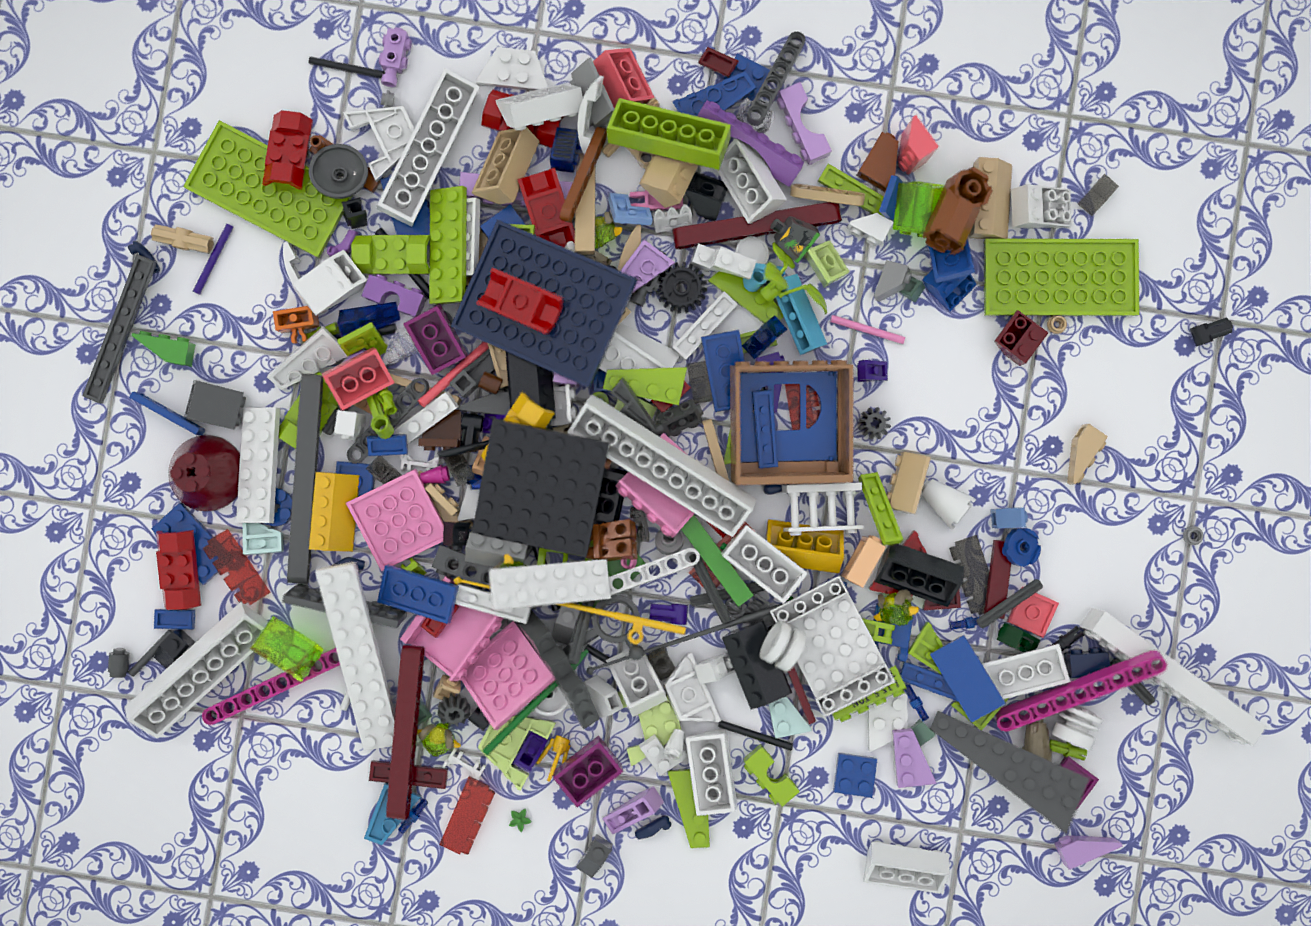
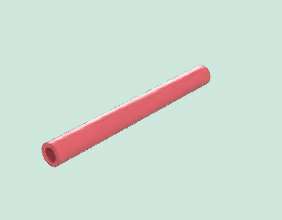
M483 341L417 400L423 408L427 406L450 385V382L464 368L489 349L488 343Z

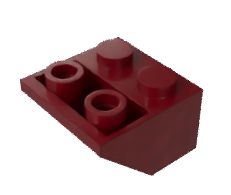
M1016 310L994 342L1006 357L1021 366L1028 362L1049 332L1019 310Z

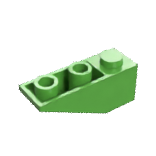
M140 331L139 334L132 333V337L165 362L192 367L196 344L190 343L189 339L177 337V340L170 339L171 336L158 334V337H154L152 333Z

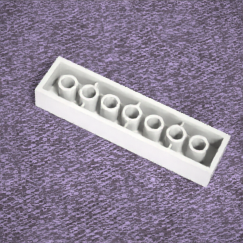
M444 68L377 204V210L411 227L413 226L480 86Z
M240 602L125 706L127 721L153 737L159 738L273 634L269 622Z

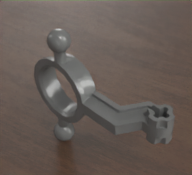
M612 595L610 599L600 600L595 608L603 610L610 604L621 603L632 611L633 616L640 617L637 606L631 599L623 595ZM592 613V625L594 628L586 633L584 645L597 637L609 643H622L625 641L629 647V656L633 660H639L643 657L644 649L642 646L632 644L629 641V631L621 636L608 635L601 629L599 623L600 615ZM572 642L565 648L562 645L558 646L567 658Z

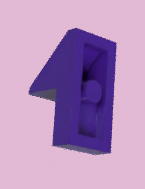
M859 360L857 364L859 382L888 381L886 361Z
M531 731L513 763L530 773L548 739Z

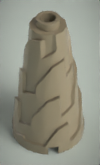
M1040 719L1028 724L1022 749L1052 762V749H1050L1047 723H1044V719Z

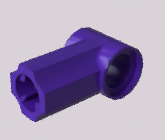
M651 603L649 619L677 625H687L688 605Z

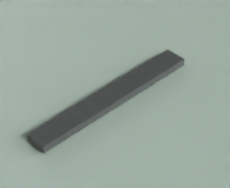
M139 254L136 255L82 395L83 397L100 404L104 402L156 267V261Z

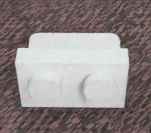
M565 384V387H553L556 419L550 420L551 426L573 424L577 417V409L573 407V401H576V391L570 384Z

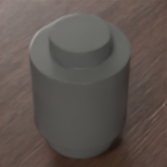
M116 648L113 649V652L109 653L108 672L110 677H126V673L129 670L130 655L129 652H126V649Z

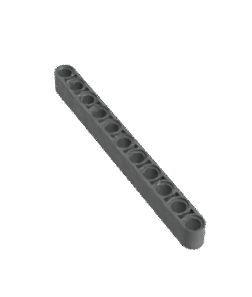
M302 374L287 583L308 584L311 562L309 541L315 475L318 464L323 394L322 375Z

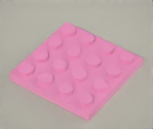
M416 469L346 503L381 571L384 570L387 564L394 566L443 542L444 522L429 493L425 490L426 487Z
M512 621L492 638L485 648L481 649L478 653V659L474 664H470L466 676L461 681L493 729L498 730L555 679L517 623Z

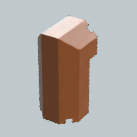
M973 167L958 172L946 181L922 235L923 238L926 237V245L941 253L950 250V254L953 255L963 250L981 207L988 203L993 192L992 187L988 185L987 181H989L987 174Z

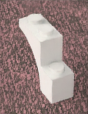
M698 244L694 249L689 265L693 264V267L706 272L720 271L749 280L757 260L723 247L714 250Z

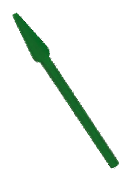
M587 649L581 653L578 664H571L574 671L587 655ZM555 680L539 693L482 750L486 756L558 686Z

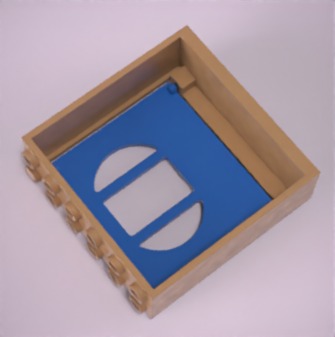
M812 360V364H808V361H793V365H789V361H774V365H769L768 361H754V365H750V362H735L734 366H730L731 481L736 485L853 482V364H847V360H831V364L824 360ZM788 371H830V372H788ZM833 371H837L838 460L836 441V372ZM740 372H780V373H740ZM775 384H799L800 429L775 430L778 461L789 462H778V467L759 469L752 391H760L764 386H767V390H772L774 406ZM807 385L816 391L821 406L816 422L808 429L806 428ZM807 460H830V461H807Z

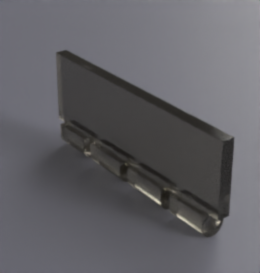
M974 535L956 541V546L949 549L953 561L960 559L961 562L956 564L964 566L963 578H967V580L963 581L962 589L965 597L973 596L972 599L967 600L970 613L978 612L979 615H982L985 608L989 570L978 537Z

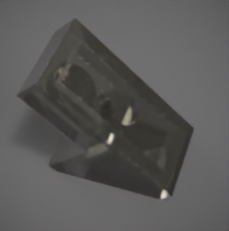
M664 646L646 655L661 681L668 678L676 668Z

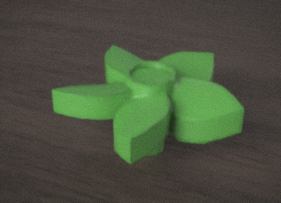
M523 809L520 813L511 811L513 820L509 826L514 827L517 825L518 830L522 832L524 824L532 822L529 818L525 817L526 809Z

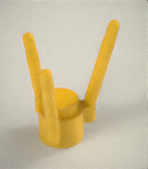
M556 735L555 739L551 738L549 744L536 761V764H539L553 746L552 751L556 752V756L547 778L548 782L552 779L560 755H563L562 763L567 760L568 751L571 746L569 745V739Z

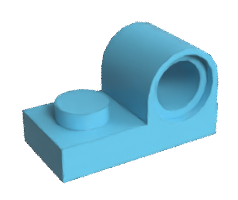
M756 263L751 279L743 278L744 287L748 291L756 292L766 281L770 283V280L764 279L766 264Z

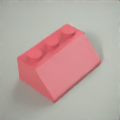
M630 48L605 50L593 61L599 76L604 77L603 85L614 109L619 98L647 104L652 98H655Z
M917 115L911 119L901 134L897 161L901 171L906 172L907 175L924 165L939 147Z
M375 347L322 373L342 410L394 384Z

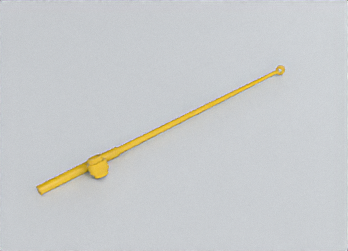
M460 577L454 579L455 585L462 582L490 589V585L462 580ZM574 603L556 604L633 623V628L628 633V639L632 644H639L643 641V626L685 635L686 627ZM634 633L639 634V638L637 640H634L632 638V635Z

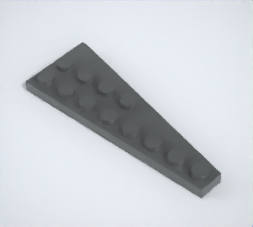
M937 711L930 728L934 733L952 745L1063 833H1068L1089 778Z

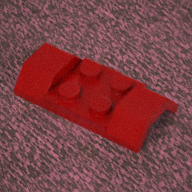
M494 89L489 93L482 113L481 125L483 127L499 132L514 129L507 126L496 104V100L514 96L513 94L503 93ZM564 116L559 121L546 120L542 125L533 126L531 124L526 127L539 140V145L554 149L556 135Z
M284 110L274 115L265 159L263 185L267 186L273 182L284 183L302 190L313 125L311 118L300 112Z
M555 167L518 179L531 223L535 225V235L561 247H565L569 241L575 244V230L572 221L569 223L560 220V213L565 198Z
M492 268L490 282L485 294L478 299L476 304L548 334L554 328L561 313L563 298Z
M193 530L164 533L157 531L158 551H156L160 589L163 591L164 607L166 610H177L201 606Z

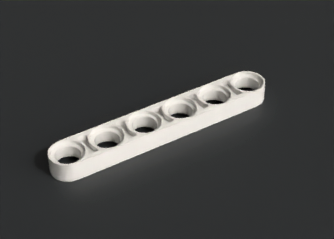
M688 548L608 577L610 595L618 594L695 566L700 558L699 553L693 548ZM688 552H693L696 555V560L692 563L687 562L685 559V555ZM669 559H676L678 567L675 569L668 568L667 561ZM652 565L660 568V573L657 576L649 573V568ZM633 572H639L642 575V579L639 582L631 580L630 576ZM616 578H620L624 583L620 589H615L612 586V582Z

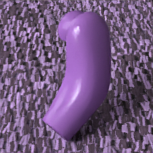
M349 229L341 243L334 247H328L327 254L329 257L342 250L349 254L351 252V244L355 236L358 235V232Z

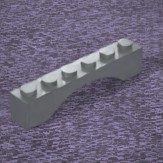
M490 350L485 351L450 382L464 398H467L478 388L480 379L485 371L491 374L495 371Z

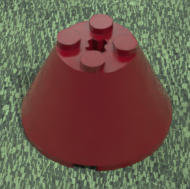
M202 435L187 440L175 451L169 464L168 478L174 495L184 505L198 511H214L226 507L238 497L240 452L229 441L217 436Z

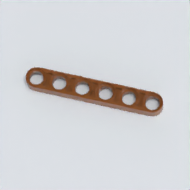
M596 127L562 206L560 220L569 223L573 220L605 144L607 129Z

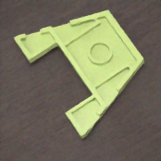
M618 692L623 708L628 707L622 693ZM667 694V701L638 714L645 740L655 734L663 746L667 744L674 729L681 730L680 723ZM639 745L627 748L631 766L646 758Z
M514 715L498 730L493 729L490 724L478 746L479 750L483 753L482 750L517 715ZM526 717L486 756L519 791H521L529 774L513 766L512 762L529 730L548 739L556 722Z

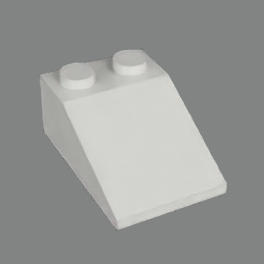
M629 649L607 659L606 662L628 656ZM646 654L639 660L631 658L609 665L632 717L668 700Z

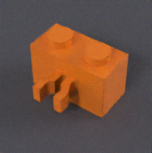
M309 306L273 311L275 330L280 333L292 332L291 342L293 344H297L298 331L302 336V341L305 342L308 340V337L304 330L320 327L318 315L316 316Z

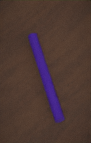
M226 223L193 292L200 295L233 226Z

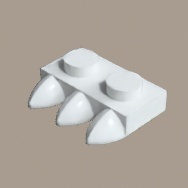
M685 204L678 210L671 206L667 212L657 209L655 214H653L656 233L693 225L691 208Z

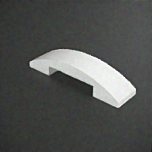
M599 76L588 88L579 109L578 137L584 155L595 132L589 130L592 103L601 96L603 76Z
M286 241L283 243V258L287 274L293 284L301 278L295 267V264L301 262L293 245Z

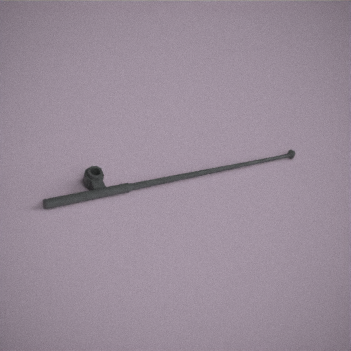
M783 603L646 649L644 654L760 618L764 621L769 633L776 623L770 611L783 605ZM628 655L596 667L589 666L586 673L592 675L596 669L631 659V657Z

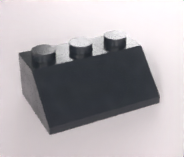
M611 467L604 469L594 519L595 524L619 521L624 497L618 493L616 484L627 474V471Z

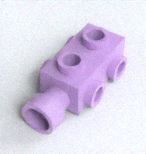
M388 28L387 35L384 34L383 36L384 49L383 53L381 52L379 55V64L385 70V74L382 75L381 84L387 87H396L397 73L402 74V70L406 69L408 65V58L405 56L406 51L411 50L412 40L409 39L407 31L402 28Z

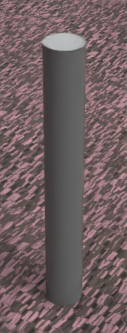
M168 630L128 671L131 676L134 677L156 654L159 645L172 632L171 630Z

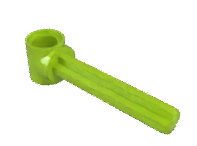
M377 393L366 398L373 416L371 427L380 438L388 439L393 435L394 427L390 423L388 415L384 414L381 404L377 399Z

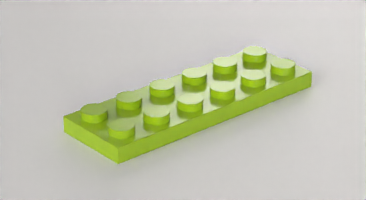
M464 186L430 190L429 304L432 305L461 303L466 292L467 187Z

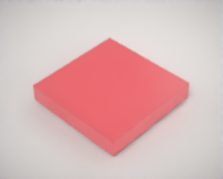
M1035 593L1011 610L1007 622L1044 638L1059 603Z

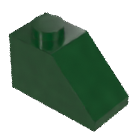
M1005 622L999 629L996 639L1022 653L1036 650L1041 641Z

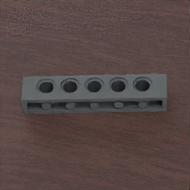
M442 545L439 546L431 566L437 569L436 573L447 576V573L454 575L453 579L460 577L462 580L490 585L486 581V576L489 574V570L493 568L491 566L466 562L464 553ZM456 559L459 566L456 570H453L451 562ZM472 566L477 570L476 575L473 577L468 573L469 568ZM471 585V586L476 587V588H478V589H482V588H483V587ZM532 606V609L536 610L537 607L542 606Z

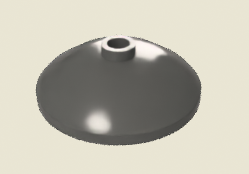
M332 144L320 149L313 156L309 165V177L315 189L324 196L343 199L355 195L363 188L368 177V166L365 158L357 149L345 144ZM340 175L344 176L342 179L337 178Z

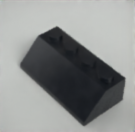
M505 351L510 409L521 392H524L531 401L555 413L552 371ZM556 413L553 415L552 419H556Z
M892 544L887 546L874 582L899 591L908 590L911 595L948 607L963 584L964 566L901 544Z
M764 621L730 631L722 637L751 710L768 705L792 693L784 671L775 666V661L770 664L760 658L761 647L768 634Z

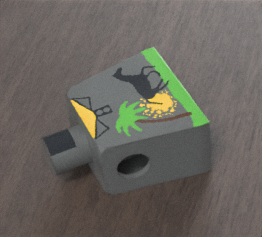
M789 216L784 223L775 219L770 227L773 231L777 232L774 235L776 244L796 263H799L820 236L817 227L792 216Z

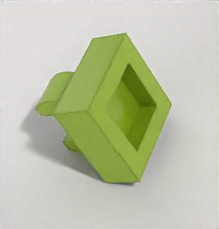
M412 558L409 559L411 563L408 566L401 564L402 569L421 575L427 573L424 567Z

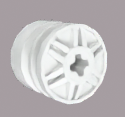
M1080 706L1067 709L1070 711L1069 715L1059 712V715L1066 722H1056L1051 734L1091 751L1096 739L1088 734L1089 730L1099 732L1100 729L1091 724L1093 721L1102 724L1103 719L1099 718L1094 712Z

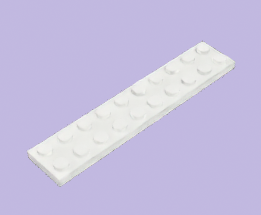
M356 562L317 568L315 571L363 750L392 747L395 711Z

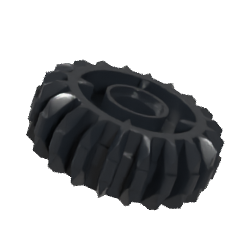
M675 262V269L671 266L668 268L669 272L664 271L665 277L659 276L658 279L662 282L658 288L662 290H658L656 294L663 295L659 298V302L666 300L664 308L671 305L670 312H673L676 307L678 308V314H681V308H684L686 314L689 312L688 307H691L693 311L696 310L694 303L701 306L702 303L699 299L705 300L706 297L701 293L707 292V288L702 287L707 284V281H700L704 274L697 275L700 270L699 268L692 271L693 264L685 268L686 262H682V267H679L678 262ZM678 284H685L687 290L679 292L676 286Z

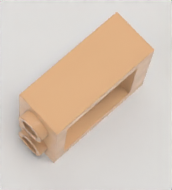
M871 535L869 537L862 536L840 576L863 588L886 546L882 545L881 539Z

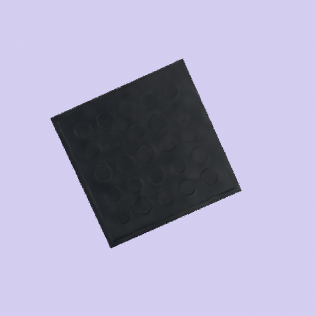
M494 418L492 420L472 533L587 557L610 442Z

